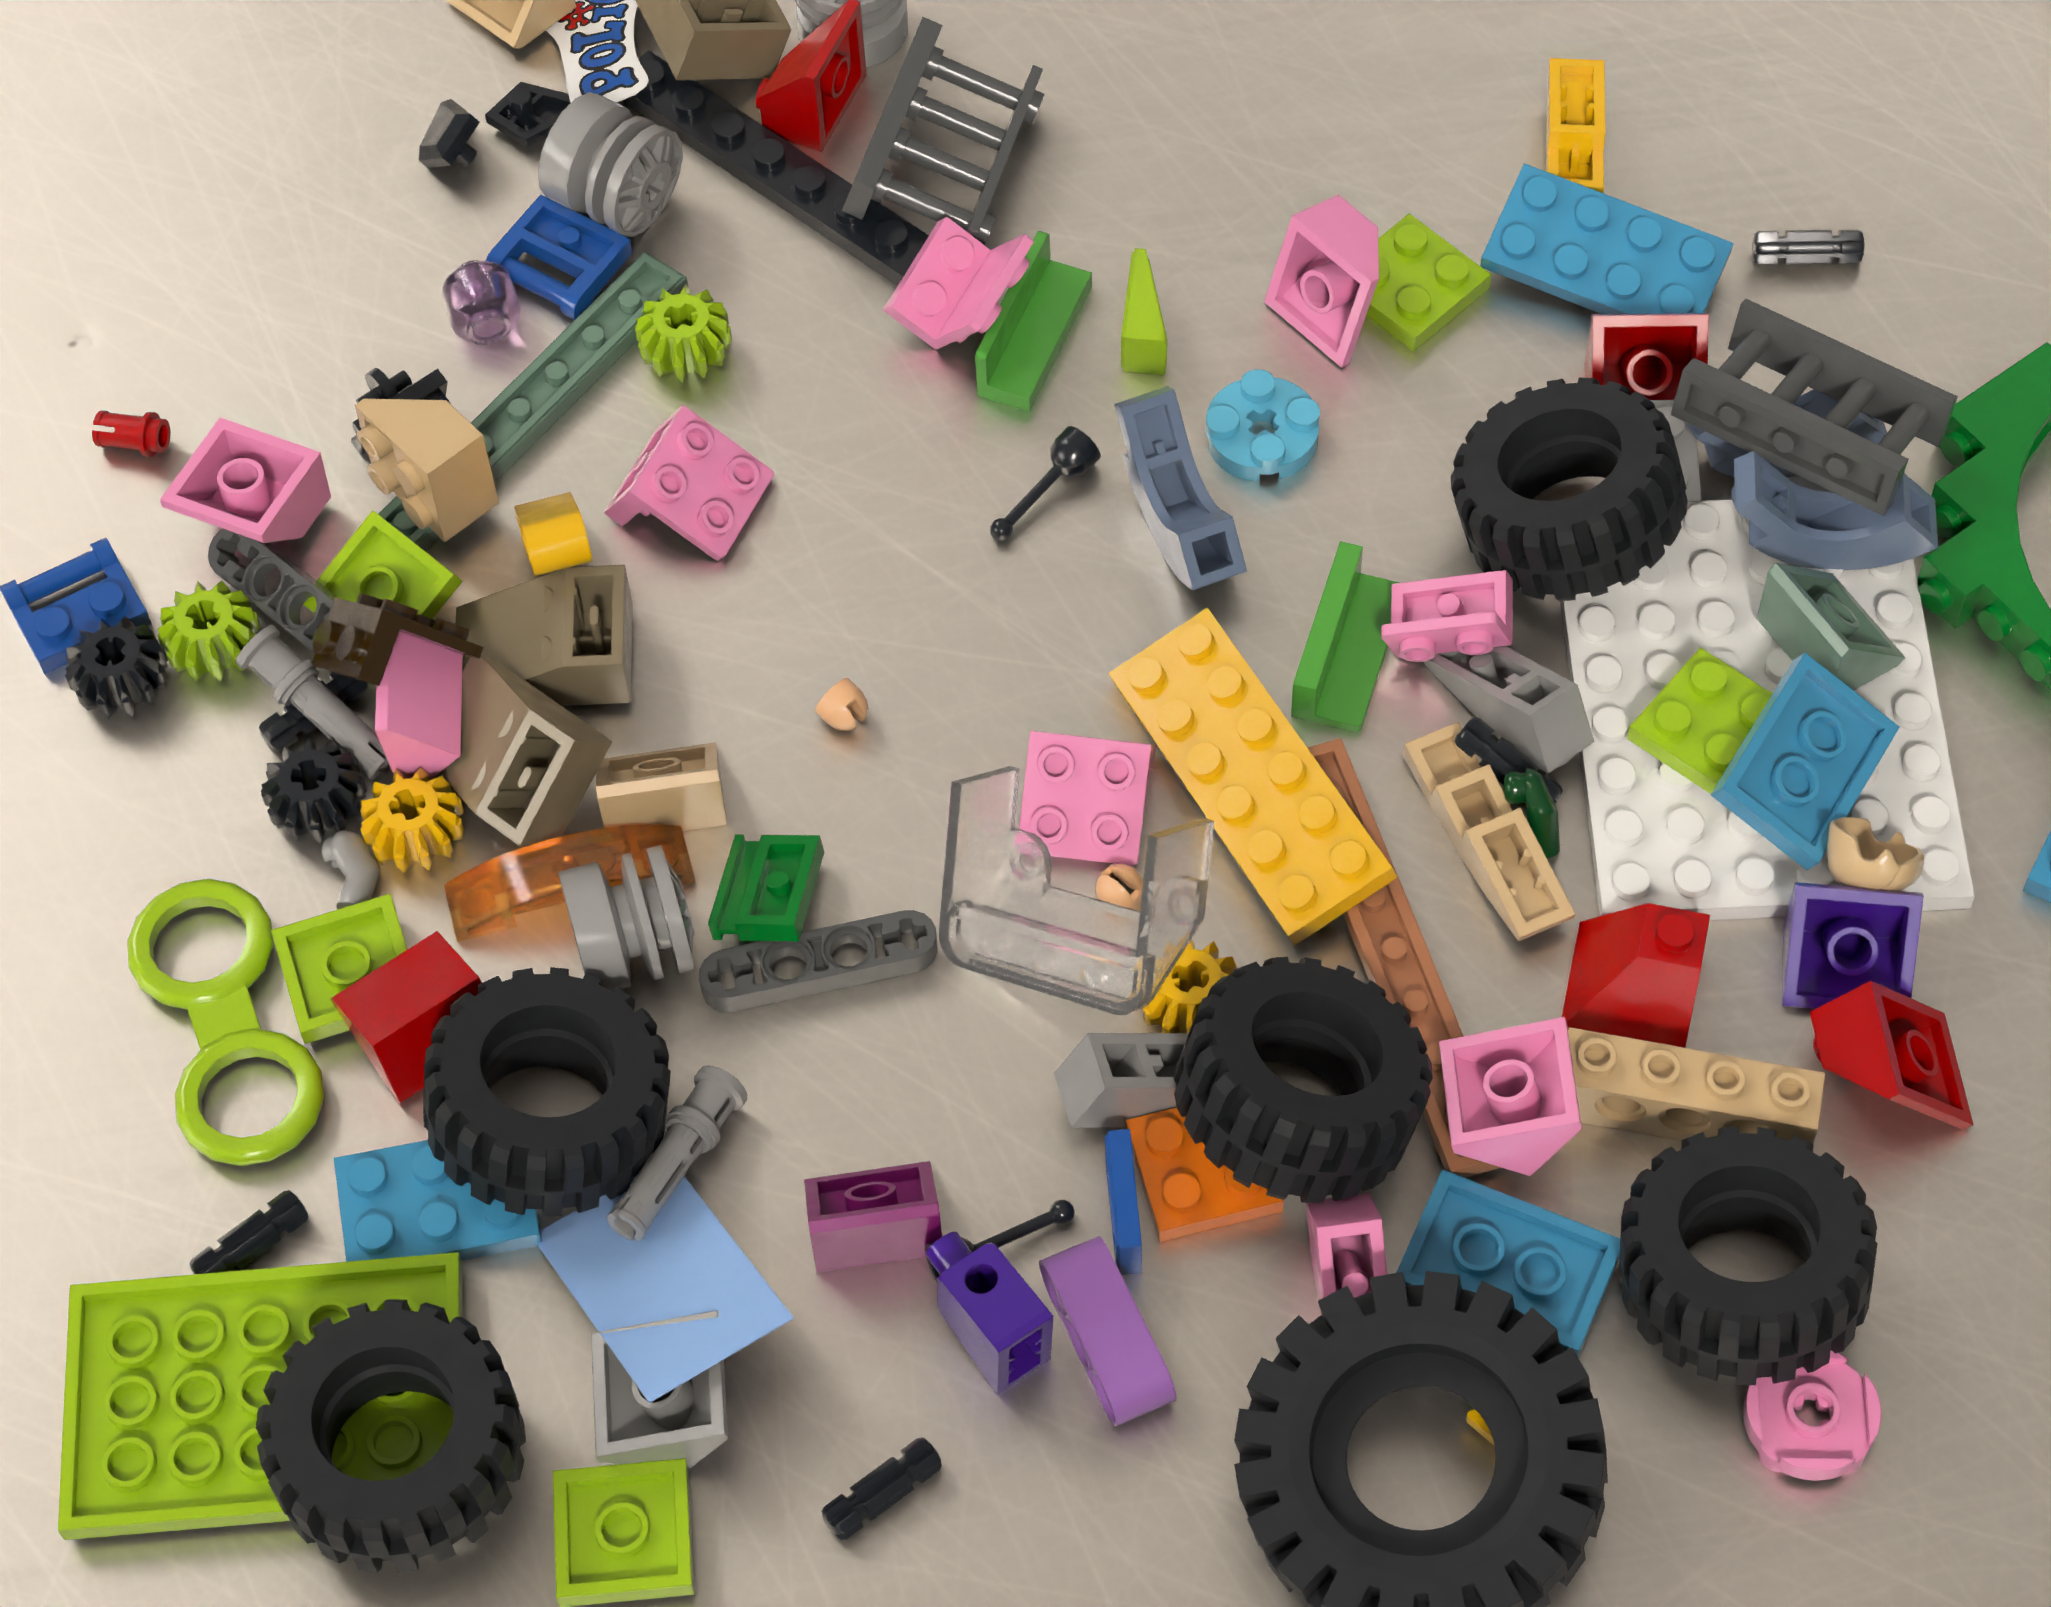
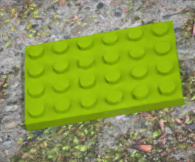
M459 1252L70 1285L58 1532L64 1540L290 1521L288 1516L284 1514L268 1483L269 1480L260 1464L257 1446L262 1441L256 1430L257 1412L262 1405H270L263 1391L270 1374L276 1370L282 1373L286 1371L287 1365L283 1358L284 1353L295 1341L299 1340L304 1345L309 1343L315 1337L311 1327L327 1317L331 1319L333 1324L350 1317L347 1308L367 1303L371 1312L384 1310V1302L386 1300H407L410 1310L419 1312L421 1304L426 1302L443 1307L450 1323L454 1317H463L462 1261ZM404 1391L380 1396L359 1408L343 1425L333 1447V1464L342 1473L369 1481L390 1480L407 1475L427 1463L442 1447L452 1426L453 1411L444 1401L425 1393Z

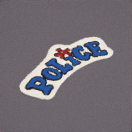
M575 0L576 8L546 30L559 45L570 102L590 92L602 95L618 103L636 95L647 86L649 82L648 75L640 64L634 42L635 16L638 8L635 0Z

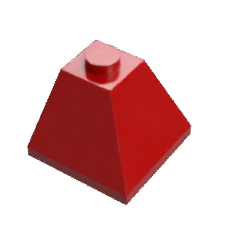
M848 0L781 59L771 78L766 77L762 80L756 95V108L761 112L762 125L784 140L823 152L867 76L859 1Z
M1646 903L1581 921L1579 923L1562 1017H1565L1568 1029L1571 1027L1685 1048L1701 972L1710 915Z
M1869 981L1810 1011L1815 1033L1813 1048L1824 1069L1891 1101L1959 1129L1965 1130L1974 1125L1945 1013L1873 981Z

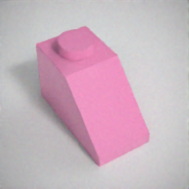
M1370 1193L1358 1194L1357 1196L1334 1201L1333 1198H1327L1324 1202L1306 1203L1311 1262L1318 1300L1345 1286H1348L1354 1298L1371 1293L1370 1278L1387 1275L1382 1219Z

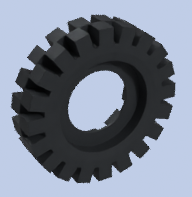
M1426 1271L1424 1285L1406 1286L1403 1272L1371 1277V1293L1354 1298L1348 1286H1345L1318 1301L1322 1315L1310 1324L1298 1315L1275 1338L1280 1352L1274 1361L1271 1362L1261 1357L1247 1385L1252 1400L1249 1409L1239 1408L1234 1438L1240 1453V1463L1234 1464L1239 1497L1246 1510L1247 1520L1258 1546L1262 1548L1269 1567L1290 1593L1294 1590L1302 1597L1305 1607H1547L1550 1604L1548 1592L1558 1582L1567 1587L1586 1560L1584 1546L1589 1536L1594 1538L1597 1536L1605 1508L1604 1484L1608 1483L1607 1450L1598 1399L1593 1398L1590 1390L1589 1376L1573 1348L1565 1351L1560 1345L1557 1329L1533 1307L1526 1314L1515 1309L1513 1295L1482 1281L1477 1292L1462 1289L1459 1275ZM1408 1388H1435L1462 1398L1484 1419L1495 1445L1494 1474L1482 1500L1460 1520L1431 1530L1400 1528L1375 1516L1356 1495L1347 1470L1348 1445L1352 1432L1360 1418L1373 1404L1383 1397Z

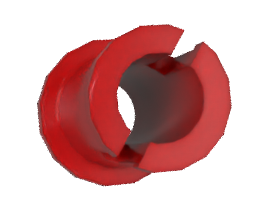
M101 410L95 415L93 425L115 428L113 433L92 430L93 442L98 447L139 450L144 457H153L156 453H164L170 442L171 430L169 422L166 419H161L156 412H147L144 416H135Z

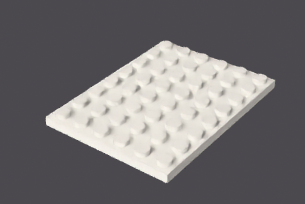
M1733 500L1688 502L1687 512L1681 521L1682 528L1671 546L1663 545L1665 554L1651 569L1645 565L1639 570L1640 575L1637 579L1625 586L1621 582L1607 587L1608 593L1592 597L1590 592L1577 594L1576 600L1560 601L1570 681L1578 684L1594 738V743L1579 752L1599 916L1651 903L1709 914L1710 920L1785 917L1795 882L1842 886L1835 881L1828 868L1827 851L1819 864L1808 870L1804 869L1713 798L1710 793L1627 739L1630 725L1700 647L1771 693L1775 691L1791 665L1792 660L1757 620L1767 572L1775 563L1833 573L1906 657L1897 667L1854 690L1900 728L1847 817L1868 819L1871 823L1874 837L1879 841L1888 842L1895 833L1900 832L1903 834L1906 844L1921 849L1924 855L1923 872L1914 884L1902 891L1923 893L1922 911L1971 909L1975 894L1922 602L1918 592L1919 586L1914 558L1888 566L1862 570L1814 569L1797 566L1770 557L1749 544V519L1742 517L1738 513Z

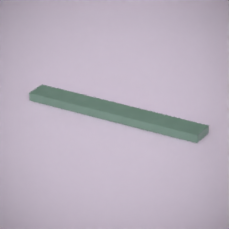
M644 251L471 422L483 434L494 483L637 342L635 332L636 318L643 316L644 302H660L662 289H665L672 295L680 294L685 284L688 287L686 276ZM397 496L378 513L424 551H427L440 538L429 527L420 529L407 515L402 501Z

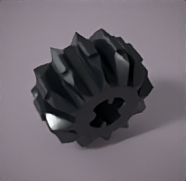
M127 616L115 627H111L109 623L101 618L99 630L94 633L79 629L78 640L80 645L66 648V660L69 666L65 668L67 672L65 677L70 689L75 691L80 704L87 711L98 708L100 713L107 719L118 708H123L126 713L133 717L136 704L144 702L154 705L156 697L154 690L167 687L168 676L165 668L168 667V658L164 646L159 644L154 632L149 629L147 624L135 628L134 623Z
M307 738L303 751L297 753L284 746L282 754L284 763H267L266 776L268 781L261 784V796L265 806L269 807L267 812L271 822L276 825L277 829L286 827L288 835L292 836L295 841H298L310 831L313 839L321 844L325 831L330 829L337 832L344 831L346 828L344 819L361 818L360 810L362 805L360 800L366 798L365 793L367 792L364 777L360 776L358 762L351 755V752L341 754L339 746H336L333 740L320 750H317L315 743Z

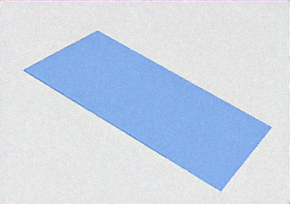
M685 1176L664 1207L661 1208L654 1218L653 1223L640 1241H637L635 1238L628 1240L614 1231L607 1221L608 1214L618 1201L621 1200L625 1192L612 1200L603 1195L599 1199V1207L581 1213L575 1210L540 1230L542 1242L536 1244L598 1332L718 1310V1317L600 1333L649 1403L794 1319Z

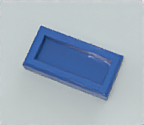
M1130 1129L1107 1131L1108 1135H1105V1164L1115 1263L1121 1275L1142 1273V1242Z

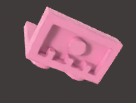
M945 217L935 225L883 311L935 350L955 341L961 343L969 335L976 332L982 334L992 326L999 316L1002 306L997 301L1005 288H1012L1026 272L1030 261L1025 256L1034 240L1023 234L990 250L950 218Z
M682 405L657 427L604 514L623 527L639 512L645 517L651 513L714 560L719 561L728 553L772 480L774 473L769 467L686 406Z
M1030 731L1017 842L1018 851L1028 854L1113 864L1124 863L1130 866L1136 865L1139 861L1149 769H1154L1156 745Z

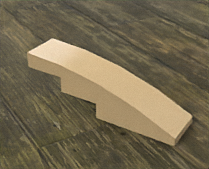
M1454 723L1405 743L1402 754L1430 807L1483 893L1516 939L1521 941L1574 919L1576 914L1521 808L1513 810L1510 803L1505 800V794L1490 765L1481 767L1476 754L1471 758L1456 746L1454 740L1462 730L1460 723Z

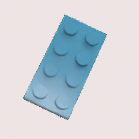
M1524 163L1481 257L1480 266L1601 314L1705 313L1729 259L1734 243Z

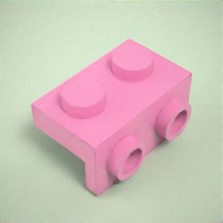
M1506 570L1392 584L1391 624L1381 626V638L1398 658L1412 662L1428 661L1433 659L1435 654L1457 651L1467 655H1483L1491 652L1493 647L1512 645L1513 579Z

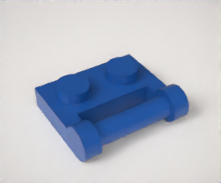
M540 194L490 251L485 260L484 272L487 276L499 282L509 280L560 306L562 314L575 320L593 303L595 296L632 255L631 240ZM525 252L577 279L571 286H568L520 262L518 259Z
M106 537L90 544V551L19 584L14 579L0 586V592L44 675L68 664L66 648L80 645L78 640L79 629L94 633L99 630L101 618L109 623L111 627H115L125 616L134 623L135 628L147 624V626L152 624L147 610ZM100 571L106 577L34 612L29 607V604Z

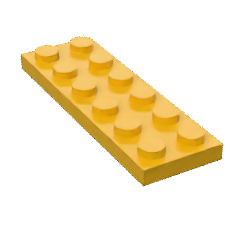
M1208 608L1108 673L1294 946L1398 878L1393 867Z

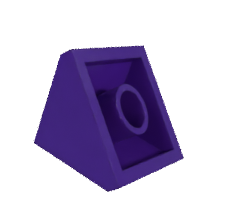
M1795 882L1783 924L1782 1006L1816 1009L1869 981L1878 983L1911 998L1923 907V893Z

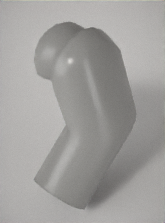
M346 830L339 831L335 835L328 837L322 846V856L325 862L332 860V867L340 868L346 877L336 905L337 909L370 900L380 874V866L363 838L356 833Z

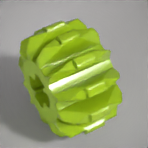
M685 284L680 294L672 295L665 289H662L660 302H644L643 316L636 318L637 324L635 325L636 338L639 341V353L641 358L644 359L645 364L653 365L660 378L674 371L681 383L687 373L696 372L705 379L706 372L708 371L707 365L723 366L724 351L730 349V343L732 342L731 327L728 326V314L723 307V303L714 302L708 289L692 295V292Z
M197 580L194 593L185 595L175 591V606L160 608L162 626L158 628L159 634L157 636L160 645L164 646L170 665L177 672L187 670L189 676H192L196 682L207 672H212L213 676L221 682L224 669L233 667L243 671L235 663V660L245 645L260 632L261 626L257 613L253 612L249 599L243 594L242 590L231 593L229 587L222 580L211 590H206L205 586Z

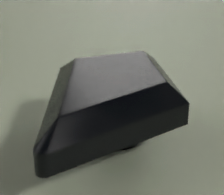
M520 82L485 114V118L489 125L525 147H529L548 137L552 126L571 102L567 93Z
M452 99L441 102L419 146V161L427 168L452 166L454 161L458 162L462 167L468 166L476 157L477 150L467 141L480 121Z

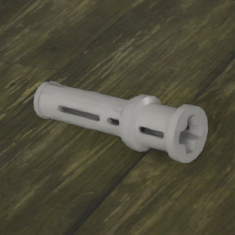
M269 625L258 632L238 654L235 663L242 670L250 668L274 691L272 698L278 704H284L285 706L292 704L325 736L333 740L344 753L351 752V755L357 760L359 767L367 774L370 780L377 778L380 775L378 770L385 771L389 763L376 733L317 678L319 671L313 666L310 659L303 661L279 639L280 631L274 625Z
M703 1066L694 1076L695 1087L683 1105H678L671 1109L667 1115V1132L663 1136L662 1141L649 1156L621 1200L618 1201L607 1216L609 1225L618 1234L628 1240H633L634 1238L637 1241L642 1240L653 1223L654 1218L671 1197L694 1160L697 1159L700 1153H706L717 1145L720 1140L719 1129L732 1111L741 1109L747 1101V1092L744 1086L729 1072L719 1067Z

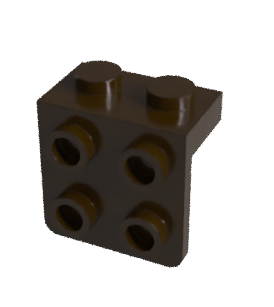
M359 593L357 602L339 598L334 599L328 619L319 625L313 640L315 655L312 664L314 667L334 674L380 686L399 631L480 659L484 647L467 641L470 630L438 618L434 620L417 614L418 610L385 598L381 600Z

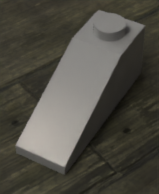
M1506 646L1493 647L1491 652L1483 655H1467L1459 651L1435 654L1433 659L1424 661L1425 666L1475 717L1482 719L1495 730L1492 734L1498 740L1503 737L1538 766L1539 769L1547 773L1566 764L1573 756L1594 743L1578 684Z
M1087 1033L1054 1072L1071 1128L1126 1127L1125 1120L1176 1108L1174 1093L1177 1086L1174 1081V1075L1188 1034Z

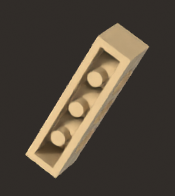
M1571 1027L1568 1029L1581 1123L1679 1141L1702 1132L1706 1138L1718 1136L1719 1128L1739 1126L1740 1133L1757 1134V1127L1776 1130V1137L1791 1141L1793 1135L1814 1144L1819 1126L1825 1080L1824 1072Z

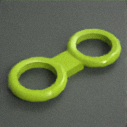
M208 878L179 883L155 896L137 915L127 939L128 967L143 992L165 1006L188 1010L200 1051L183 1069L174 1097L176 1123L189 1145L216 1162L237 1166L270 1162L297 1147L316 1125L324 1102L322 1071L306 1047L286 1034L261 1029L248 989L265 971L273 949L270 917L259 899L235 883ZM211 906L227 909L241 918L246 926L247 941L240 958L224 973L210 980L186 982L172 979L156 966L154 962V945L159 932L175 916L189 909ZM261 1057L276 1060L292 1071L297 1082V1095L292 1110L279 1125L263 1134L240 1138L221 1134L206 1123L202 1115L201 1101L207 1084L222 1068L237 1060Z

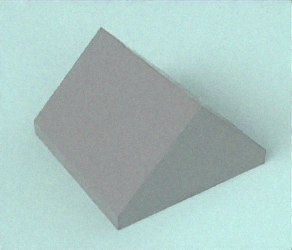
M718 1310L591 1333L596 1458L600 1462L629 1464L686 1458L688 1468L690 1469L729 1439L724 1360L649 1403L600 1334L718 1317Z

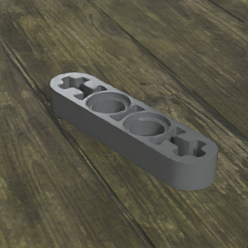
M226 529L219 530L213 537L208 551V560L213 571L237 591L242 590L249 601L314 652L313 640L319 625L328 619L334 599L338 597L269 542L262 543ZM237 549L245 557L252 559L248 566L238 563L239 560L235 556ZM279 568L281 573L279 587L272 595L266 596L264 589L265 581L273 570ZM314 596L317 603L314 617L308 623L302 625L300 621L302 605L307 599Z
M903 910L805 931L801 933L799 942L759 941L722 949L710 954L703 961L699 969L702 995L705 1002L714 1010L724 1013L737 1012L917 973L930 966L938 953L936 927L932 919L924 913L915 910ZM913 933L915 940L918 941V948L906 950L901 935ZM882 938L883 949H885V957L877 958L875 939ZM846 943L858 944L867 952L865 958L854 966L840 965L833 960L832 955L839 946ZM786 956L800 958L806 964L804 972L793 979L778 978L772 973L771 969L776 961ZM760 964L763 983L756 985L752 966ZM732 972L736 987L724 990L720 975Z

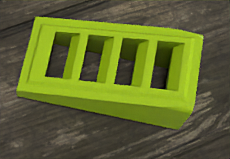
M1135 248V251L1131 254L1121 333V368H1123V372L1163 375L1166 373L1167 335L1146 249Z

